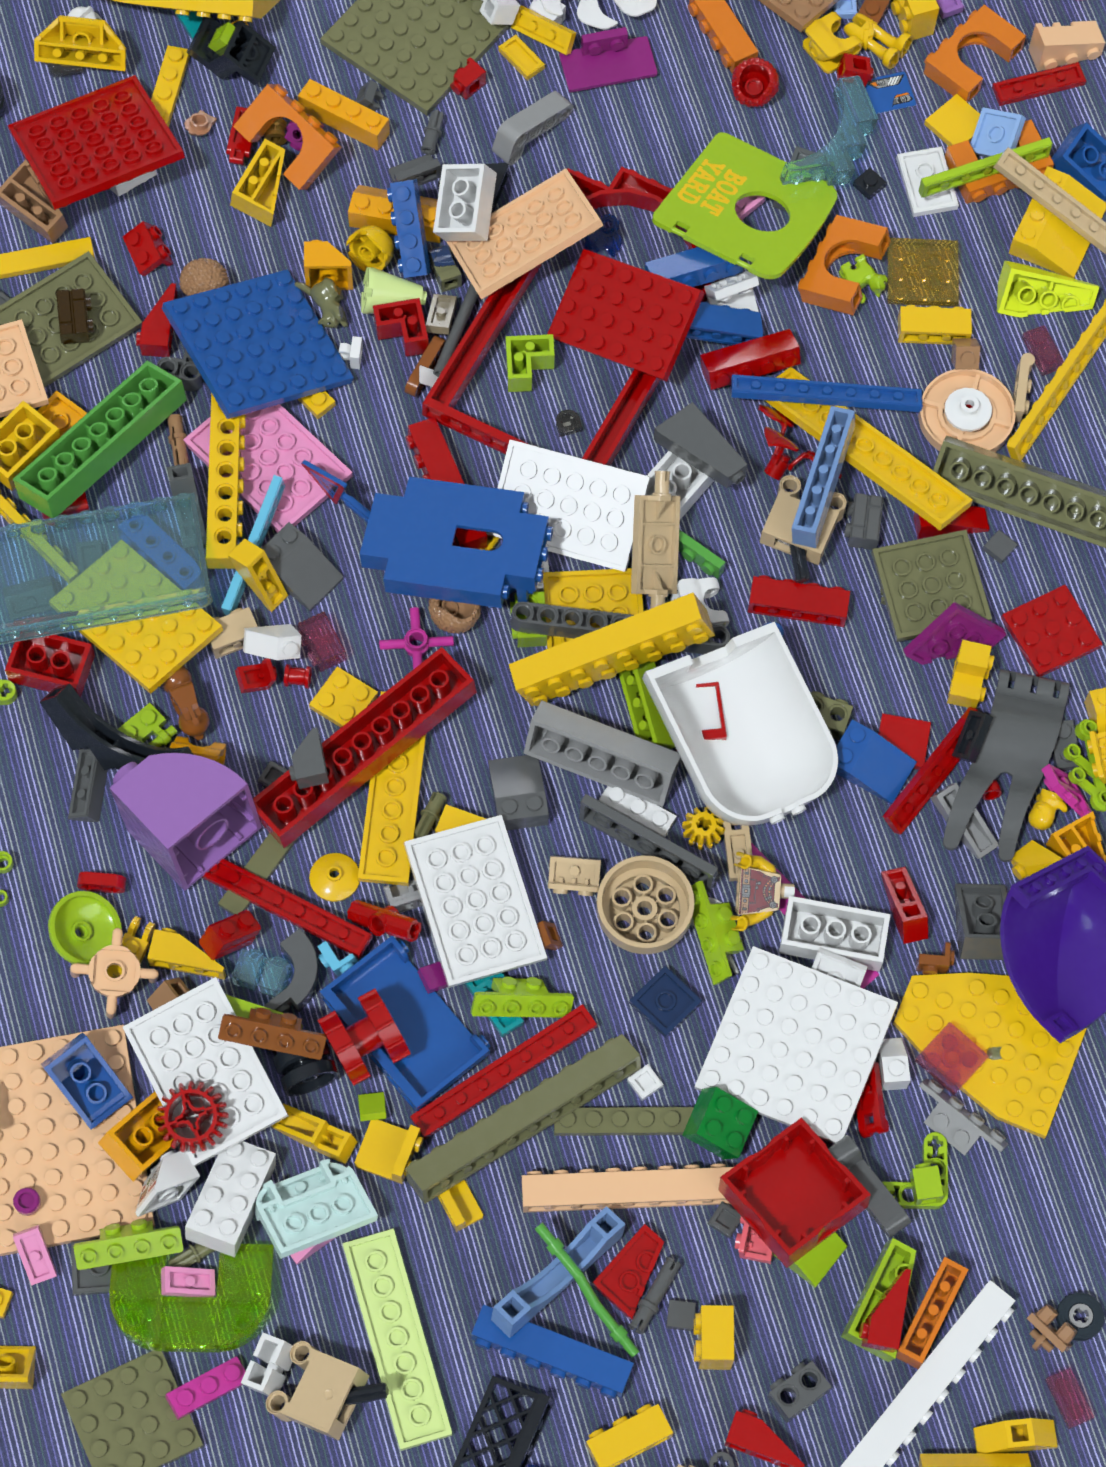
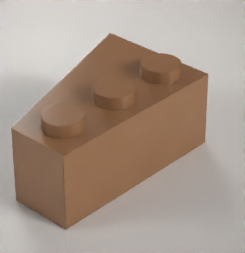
M25 159L0 187V204L54 244L68 228V225L59 209L54 210L30 164Z

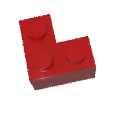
M420 298L373 306L378 340L401 336L405 357L425 352L429 344Z

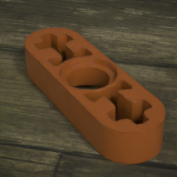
M436 335L432 338L406 383L405 393L414 397L420 394L424 384L419 382V366L434 370L446 340Z

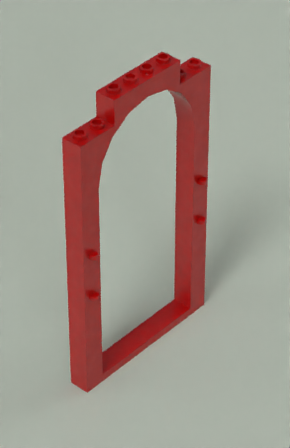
M622 166L609 187L601 181H595L584 176L579 171L567 168L594 210L599 207L629 205L655 212L673 189L660 184L654 179L646 178L635 170ZM676 225V228H678V229H680V230H682V231H684V232H687V231H688V230H686V229H684V228H682V227ZM685 241V243L688 246V249L698 247L688 241ZM542 263L488 296L422 403L423 416L429 419L435 417L438 423L505 455L509 440L526 442L454 409ZM719 280L694 287L704 292V296L701 302L707 301L704 286L718 282ZM633 370L582 459L611 466L661 379Z

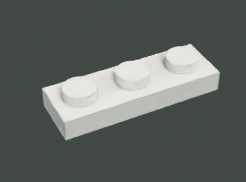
M607 786L599 799L603 804L664 838L677 817L656 804L623 792L618 787L612 788Z

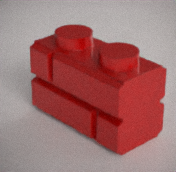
M246 909L209 925L205 930V934L200 938L199 943L210 959L214 961L252 944L256 938L255 936L260 932L261 926L251 912Z

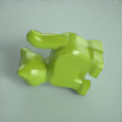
M864 254L855 258L856 269H851L850 261L840 267V278L860 283L861 289L869 285L878 298L880 293L885 290L886 283L888 282L887 277L875 273L874 269L867 263ZM862 292L863 298H862V300H861V302H860L861 304L865 303V301H866V296L864 295L863 292Z

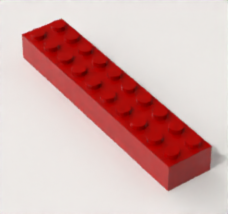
M443 647L438 649L322 743L329 783L299 789L297 781L291 780L290 771L288 770L255 796L253 801L261 824L283 848H286L476 694L475 682L472 677Z

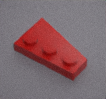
M646 1224L642 1225L591 1283L630 1320L634 1316L635 1309L640 1297H642L645 1285L664 1244V1241Z

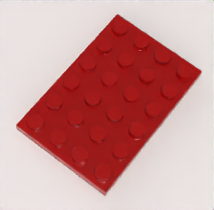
M583 249L547 334H553V338L556 341L667 382L704 296V292Z

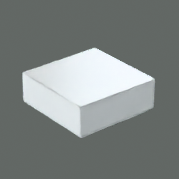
M649 1064L627 1078V1082L641 1101L663 1087V1083Z

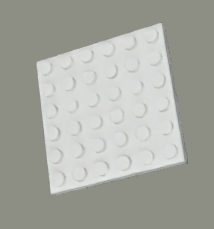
M753 946L697 1079L695 1089L701 1091L704 1088L718 1087L756 1109L758 1114L787 1126L792 1125L802 1117L820 1139L835 1144L846 1135L898 1002Z

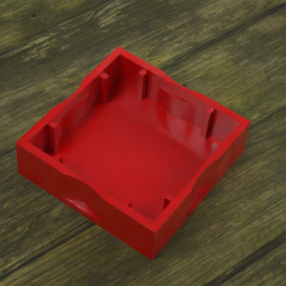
M802 1117L775 1136L762 1150L749 1155L720 1177L718 1189L786 1268L868 1208L871 1196L848 1168L833 1157L826 1144Z

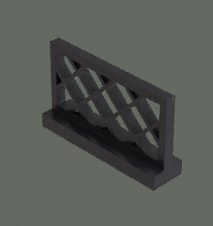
M492 1376L453 1467H461L462 1463L473 1460L474 1466L479 1467L476 1457L488 1452L491 1453L495 1464L491 1467H527L554 1404L552 1399L542 1393H535ZM496 1385L507 1388L510 1397L495 1403L492 1394ZM511 1390L517 1392L518 1394L512 1395ZM524 1396L534 1399L530 1409L519 1413L515 1400ZM512 1402L516 1415L502 1420L497 1408ZM494 1409L499 1422L484 1428L481 1420L484 1413ZM526 1416V1419L523 1423L522 1417ZM519 1419L522 1427L520 1433L509 1438L504 1425ZM501 1427L506 1440L491 1446L487 1432ZM483 1434L488 1447L473 1453L470 1445L473 1438ZM516 1441L514 1447H512L511 1442ZM508 1444L511 1452L509 1458L498 1463L493 1450Z

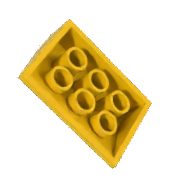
M1047 166L1044 173L1046 177L1102 219L1106 211V203L1070 175ZM1032 198L1013 237L1009 254L1060 275L1074 278L1090 242Z

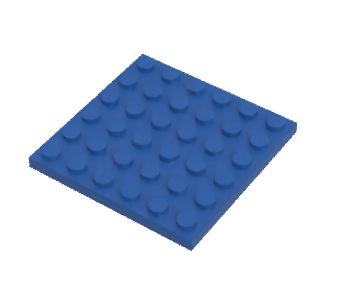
M288 269L167 301L162 305L163 312L227 419L344 386L353 381V375L323 326L318 324L319 320L301 290L294 285L295 281Z

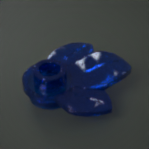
M605 214L599 218L603 225L606 222H610L612 224L611 227L606 229L602 226L595 232L587 235L585 249L597 253L605 248L610 256L615 257L622 245V239L618 233L619 222L615 216Z

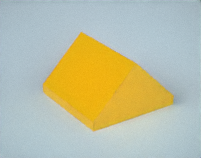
M0 1346V1389H33L36 1346Z

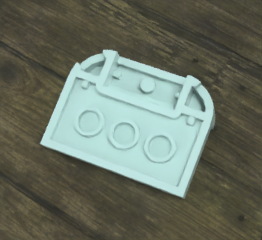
M330 1159L320 1161L317 1168L274 1184L272 1180L266 1182L257 1196L255 1206L257 1221L260 1220L280 1259L375 1222L378 1219V1214L354 1170L350 1166L346 1168L341 1164L330 1163Z

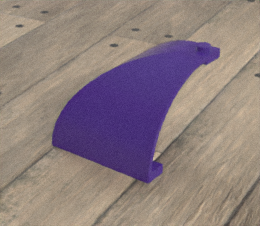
M1089 846L1013 884L1006 896L1001 914V948L1010 980L1018 996L1032 1016L1059 1043L1084 1030L1106 1013V862Z

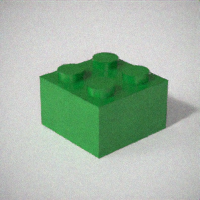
M718 1087L704 1088L700 1092L682 1136L724 1160L739 1158L758 1111Z

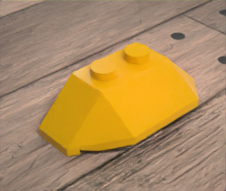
M59 15L34 39V61L126 71V47L105 20Z

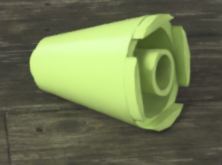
M373 267L366 268L363 279L364 292L361 294V313L373 314L374 305L420 298L421 305H425L427 291H423V286Z

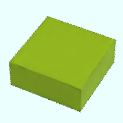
M227 22L217 28L208 47L216 52L226 46L236 27Z
M384 1092L358 1095L360 1121L387 1119Z

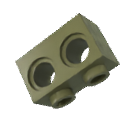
M817 691L810 692L833 739L840 741L846 731L853 706L841 699L833 700L827 698L824 694ZM839 715L842 720L835 721L831 716Z

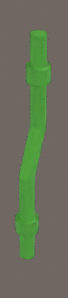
M543 1222L539 1224L535 1231L547 1244L546 1249L552 1256L555 1254L575 1279L590 1307L610 1330L611 1333L609 1335L616 1343L619 1342L631 1358L640 1351L626 1335L628 1331L622 1324L618 1325L599 1301L584 1273L564 1250L563 1247L565 1245L561 1240L555 1238Z

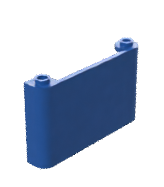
M391 936L320 991V996L330 1011H335L343 1026L347 1028L366 1017L358 997L374 988L376 989L411 1054L396 1063L392 1062L383 1046L367 1055L411 1108L417 1112L490 1054L489 1048L491 1046L483 1035L479 1037L476 1034L472 1035L436 992L427 993L418 970L409 961L407 955L409 952L408 947L401 939L397 941L394 936Z

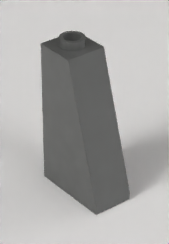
M693 402L654 429V440L656 443L722 486L728 488L732 484L737 485L745 479L748 464Z

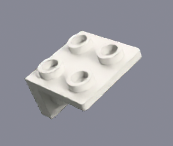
M748 271L704 286L707 300L712 305H728L731 308H747L751 311L759 312L753 287L759 285L758 277Z

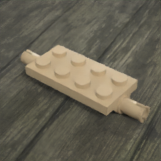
M655 471V492L652 495H634L631 593L648 594L651 597L650 609L664 604L665 597H668V594H677L681 496H671V493H669L670 471Z

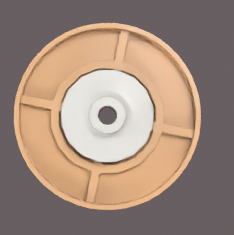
M954 369L936 377L926 387L922 395V411L918 412L922 433L927 441L938 451H940L947 435L996 452L1007 442L1012 432L1016 415L1014 413L1015 405L1013 398L1003 383L994 376L976 369Z

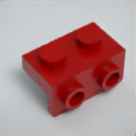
M142 221L122 236L140 275L146 276L162 263L167 266L173 264L170 257L171 252L161 238L162 232L156 225Z

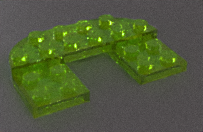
M241 1244L235 1258L220 1252L216 1298L165 1297L161 1295V1269L167 1265V1255L112 1264L109 1301L115 1323L129 1341L147 1350L216 1353L237 1349L251 1341L262 1330L269 1317L272 1304L273 1244Z

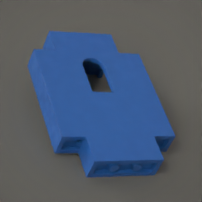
M409 477L404 497L375 493L359 555L362 568L385 571L383 578L385 592L502 608L504 599L509 597L510 588L516 589L518 602H528L529 594H533L534 591L536 592L538 582L542 583L544 568H541L542 562H546L548 558V547H546L547 541L552 540L553 527L549 526V516L528 514L529 502H525L524 492ZM457 528L497 533L503 539L502 545L492 551L453 546Z

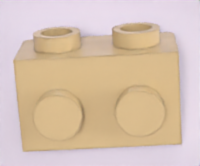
M551 855L548 888L553 889V893L568 894V890L578 891V895L593 896V892H598L601 859Z

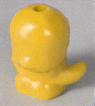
M1042 788L1040 794L1036 796V803L1029 812L1028 821L1032 827L1038 830H1047L1053 825L1056 810L1060 809L1062 812H1067V805L1056 793Z

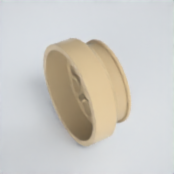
M635 856L625 859L607 872L599 886L596 903L599 924L605 935L614 944L626 951L637 954H655L665 951L683 938L692 921L694 894L690 882L678 867L662 858ZM640 883L646 884L649 887V889L646 891H640L636 888V886ZM667 894L672 900L663 902L659 899V896ZM622 896L625 897L628 900V902L625 904H618L615 901V899L617 897ZM645 907L648 908L651 911V913L648 915H641L638 912V909ZM664 918H669L673 921L674 924L671 926H664L661 923V920ZM623 920L627 921L630 926L623 929L618 927L616 923ZM647 931L651 933L653 937L651 939L645 940L641 938L639 934L641 932Z

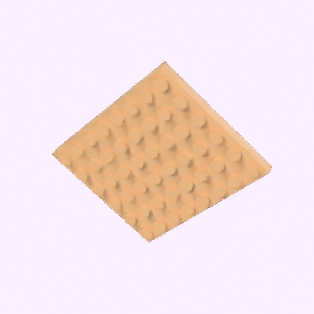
M124 1025L83 1032L133 1097L92 1130H90L40 1065L82 1032L0 1047V1256L19 1253L13 1239V1234L37 1225L40 1227L47 1248L75 1241L100 1238L99 1229H104L105 1226L110 1224H119L121 1226L131 1224L134 1220L145 1219L146 1221L152 1220L153 1227H155L153 1211L139 1217L135 1213L144 1181L148 1178L147 1171L133 1182L98 1144L106 1132L137 1107L126 1033L123 1029ZM22 1188H32L40 1196V1208L33 1215H21L13 1205L14 1195Z

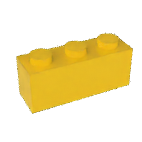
M900 306L898 315V343L952 345V338H971V309H964L963 307Z
M650 1403L636 1410L637 1415L628 1419L627 1416H623L612 1423L614 1427L606 1431L601 1428L589 1434V1440L586 1441L585 1446L596 1467H616L672 1438L673 1431L659 1404L653 1407Z

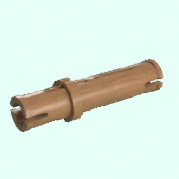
M172 414L167 418L170 433L168 442L172 446L174 466L189 463L186 443L183 440L187 437V434L184 433L183 418L180 414Z

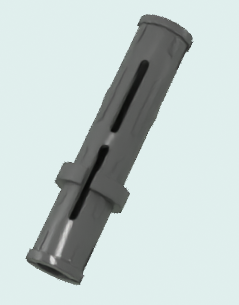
M666 1257L647 1295L638 1303L639 1309L628 1325L631 1330L635 1328L636 1333L644 1334L652 1316L658 1313V1305L682 1266L678 1261L674 1264V1259Z

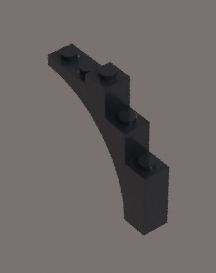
M70 683L54 688L40 701V704L72 751L80 748L84 750L90 748L104 770L112 768L118 770L130 762L139 764L149 755L162 753L194 755L189 747H157L125 735L98 716L81 699Z

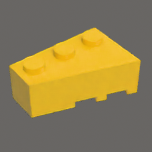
M264 139L231 195L230 206L270 227L272 225L284 160V148Z

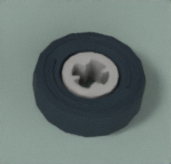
M1076 1292L1067 1295L1059 1303L1056 1310L1059 1314L1056 1317L1059 1328L1065 1322H1068L1078 1331L1073 1339L1075 1341L1092 1339L1100 1332L1104 1324V1311L1101 1304L1095 1297L1087 1293ZM1074 1311H1078L1080 1314L1084 1312L1086 1317L1083 1320L1086 1322L1082 1323L1081 1320L1075 1321L1076 1313Z

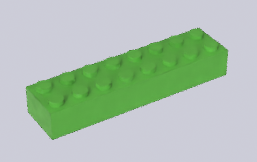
M147 360L13 478L19 499L54 520L187 401L182 380Z

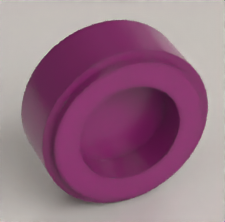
M22 1188L14 1195L13 1205L21 1215L30 1216L39 1210L41 1199L34 1189Z

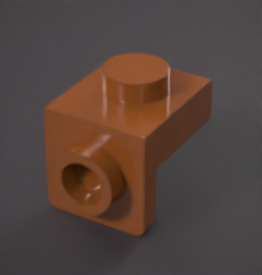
M945 942L942 948V955L919 954L916 961V971H921L924 975L946 974L949 966L954 965L955 951L950 950L951 942Z

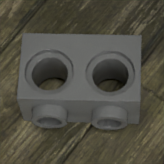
M813 1361L807 1365L804 1362L800 1363L791 1370L793 1374L786 1380L781 1377L770 1386L772 1391L769 1392L767 1397L786 1423L826 1395L832 1388ZM804 1376H811L815 1380L816 1385L813 1388H807L802 1384L801 1379ZM785 1391L790 1392L794 1396V1402L791 1404L784 1403L780 1398V1394Z

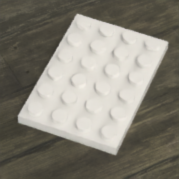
M509 440L498 489L524 492L525 502H529L528 514L549 516V526L553 527L552 540L547 541L546 544L548 551L626 572L633 547L634 495L647 494L651 477L523 442ZM486 532L488 535L502 538L497 533Z
M502 815L404 842L448 988L547 960Z
M216 977L123 1026L163 1107H166L167 1104L162 1100V1097L165 1096L170 1100L173 1096L169 1093V1090L172 1088L176 1093L180 1092L178 1088L180 1083L187 1090L189 1081L194 1082L195 1089H197L200 1082H203L205 1084L204 1092L208 1087L212 1086L215 1089L213 1095L217 1093L222 1095L218 1103L225 1102L227 1104V1107L220 1111L229 1114V1118L221 1119V1122L228 1125L227 1129L220 1127L218 1129L223 1134V1138H218L215 1135L212 1139L216 1142V1145L212 1146L209 1142H206L207 1151L205 1152L197 1145L196 1154H192L190 1146H188L186 1153L195 1167L288 1117L254 1048L249 1045L218 1039L223 1014L234 1016L236 1014ZM190 1097L194 1107L200 1108L204 1106L206 1108L211 1106L210 1102L204 1098ZM182 1101L176 1106L172 1115V1121L182 1113ZM190 1109L191 1113L188 1114L189 1117H187V1120H189L191 1123H193L194 1126H196V1118H198L199 1115H196ZM213 1114L204 1120L202 1124L203 1134L210 1128ZM178 1127L175 1129L176 1133L181 1137L195 1138L190 1127Z

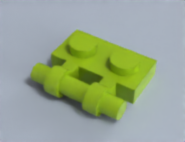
M148 703L117 729L143 743L154 734L156 738L149 744L161 747L163 744L167 745L172 741L171 738L178 733L172 725L166 730L161 729L167 721L151 703Z

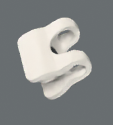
M687 578L679 580L677 594L671 595V601L694 592L707 609L712 625L727 627L730 622L725 611L712 610L704 602V599L711 598L718 593L720 586L716 578Z

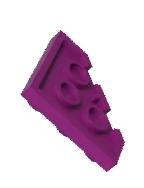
M953 602L912 640L903 651L906 657L924 665L932 663V659L944 656L946 660L956 658L962 640L992 646V649L1006 636V633L1002 627Z

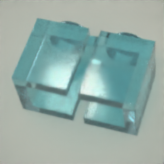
M250 948L249 951L242 949L232 974L233 985L253 991L256 990L258 985L261 987L260 993L275 997L287 987L292 973L291 964L279 956L266 958L264 953L257 949Z

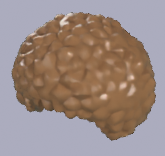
M199 258L187 263L183 267L179 278L180 288L187 296L229 285V277L223 265L216 260Z
M431 598L428 601V609L432 621L439 629L448 633L459 634L470 630L481 615L480 605Z

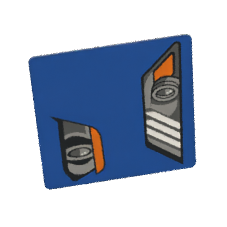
M904 71L872 78L865 86L875 114L916 105Z

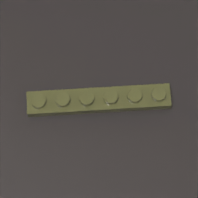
M694 1107L578 1108L554 1123V1136L682 1135Z

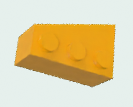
M1093 811L1052 833L1046 843L1047 848L1061 858H1065L1089 846L1106 862V855L1101 844V835L1097 831Z

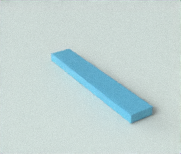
M276 475L272 478L248 541L260 548L285 489L282 477ZM237 571L234 574L221 607L225 615H229L238 608L247 585Z

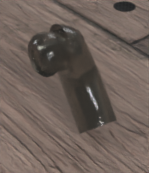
M49 63L48 65L50 75L55 78L83 74V67L54 63Z

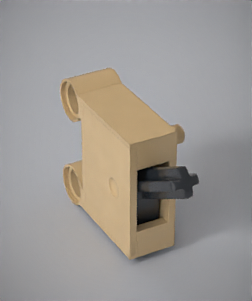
M787 475L780 480L777 498L762 530L760 543L790 554L795 580L804 583L810 579L807 561L819 565L837 522L841 521L844 516L847 501L844 495L834 492L830 506H836L839 509L829 507L817 548L792 543V525L800 504L798 498L801 482L797 477ZM785 489H791L794 492H787Z
M299 1341L292 1346L290 1358L292 1362L305 1370L292 1398L283 1391H273L266 1399V1408L268 1412L281 1421H294L339 1441L356 1404L386 1399L389 1395V1389L387 1384L383 1382L366 1385L369 1375L360 1368L322 1353L306 1341ZM309 1353L307 1359L304 1360L305 1355ZM285 1402L284 1407L279 1410L280 1406Z

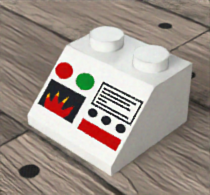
M169 1151L162 1155L159 1164L150 1170L151 1174L144 1181L135 1213L137 1217L180 1201L197 1181L200 1175L186 1152L182 1153L179 1151L175 1153L174 1151Z

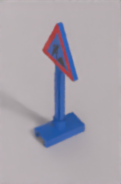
M306 460L301 463L334 504H337L341 499L348 508L368 523L370 511L355 498L345 493L347 483Z

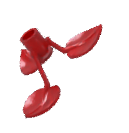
M765 405L758 406V410L779 422L782 427L780 433L769 427L764 428L768 446H776L769 463L764 469L766 474L776 480H781L786 470L791 471L802 459L814 460L816 452L807 450V452L802 453L790 463L789 460L791 458L783 453L784 449L787 448L796 452L799 450V447L794 442L784 437L787 425L792 428L794 427L793 421L778 410Z

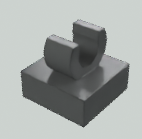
M370 80L360 88L355 102L376 111L380 108V105L374 99L379 101L384 95L376 91L378 84Z

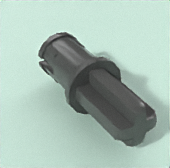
M439 110L431 112L428 126L424 128L425 137L421 151L426 155L435 154L438 138L442 136L441 127L444 113Z

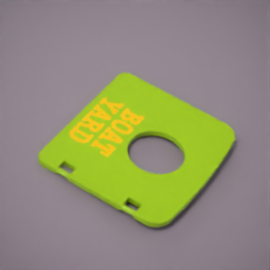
M720 132L715 135L656 209L652 222L657 227L669 233L672 232L682 237L683 240L734 265L737 264L758 277L776 279L781 277L812 242L832 211L838 195L836 189L828 182L728 133ZM748 196L768 197L777 201L785 208L789 216V222L785 227L776 231H760L749 227L739 219L735 211V205L738 201ZM676 225H678V226H680V227H682V228H684V229H686V230H688V231H687V232H684V231H682V230L676 228ZM742 257V258H744V259H746V260L752 262V264L750 265V264H748V263H746V262L740 260V258Z

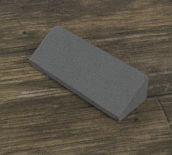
M90 748L79 750L68 814L69 820L99 822L108 770L102 768Z

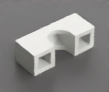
M482 0L483 3L479 12L491 25L513 24L520 7L516 0Z

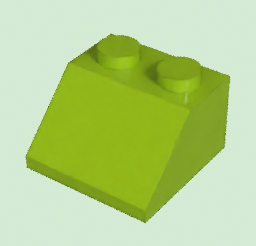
M835 1232L789 1266V1268L816 1288L845 1251L847 1245Z

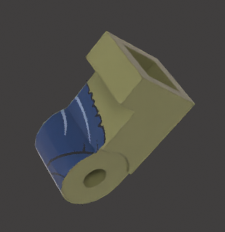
M444 245L428 250L433 272L441 292L461 287V273L455 265L448 246ZM454 279L452 283L445 284V282Z

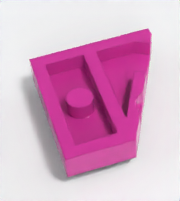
M1051 764L1041 769L1045 776L1044 783L1052 792L1054 791L1077 814L1083 817L1092 812L1078 785L1073 784L1069 780L1067 773Z

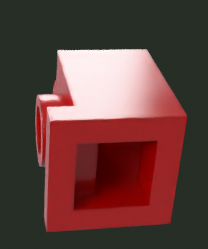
M844 53L837 66L838 85L842 86L843 83L865 87L868 81L872 80L874 73L873 68H871L870 58Z
M470 57L467 59V65L455 72L450 87L455 94L461 95L467 100L486 84V71Z

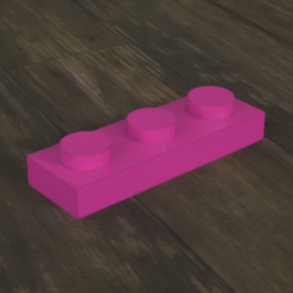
M236 1356L168 1392L165 1398L177 1420L242 1386L241 1381L246 1371Z

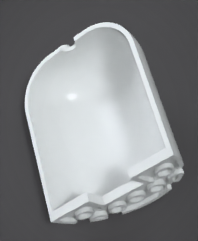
M775 621L733 637L724 647L694 659L687 655L644 673L642 680L701 800L718 818L742 826H753L767 822L773 825L784 820L787 814L792 813L795 816L806 810L805 805L822 795L833 782L838 767V754L835 742ZM719 682L727 734L726 740H704L702 730L721 728L715 687L696 688V684Z

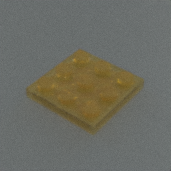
M890 238L891 242L887 248V304L958 307V240Z

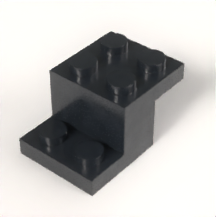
M211 16L210 18L204 17L187 53L222 80L237 71L253 85L259 83L276 47L246 23L237 21L232 24L236 28L228 44L214 52L208 45L216 29L222 25Z

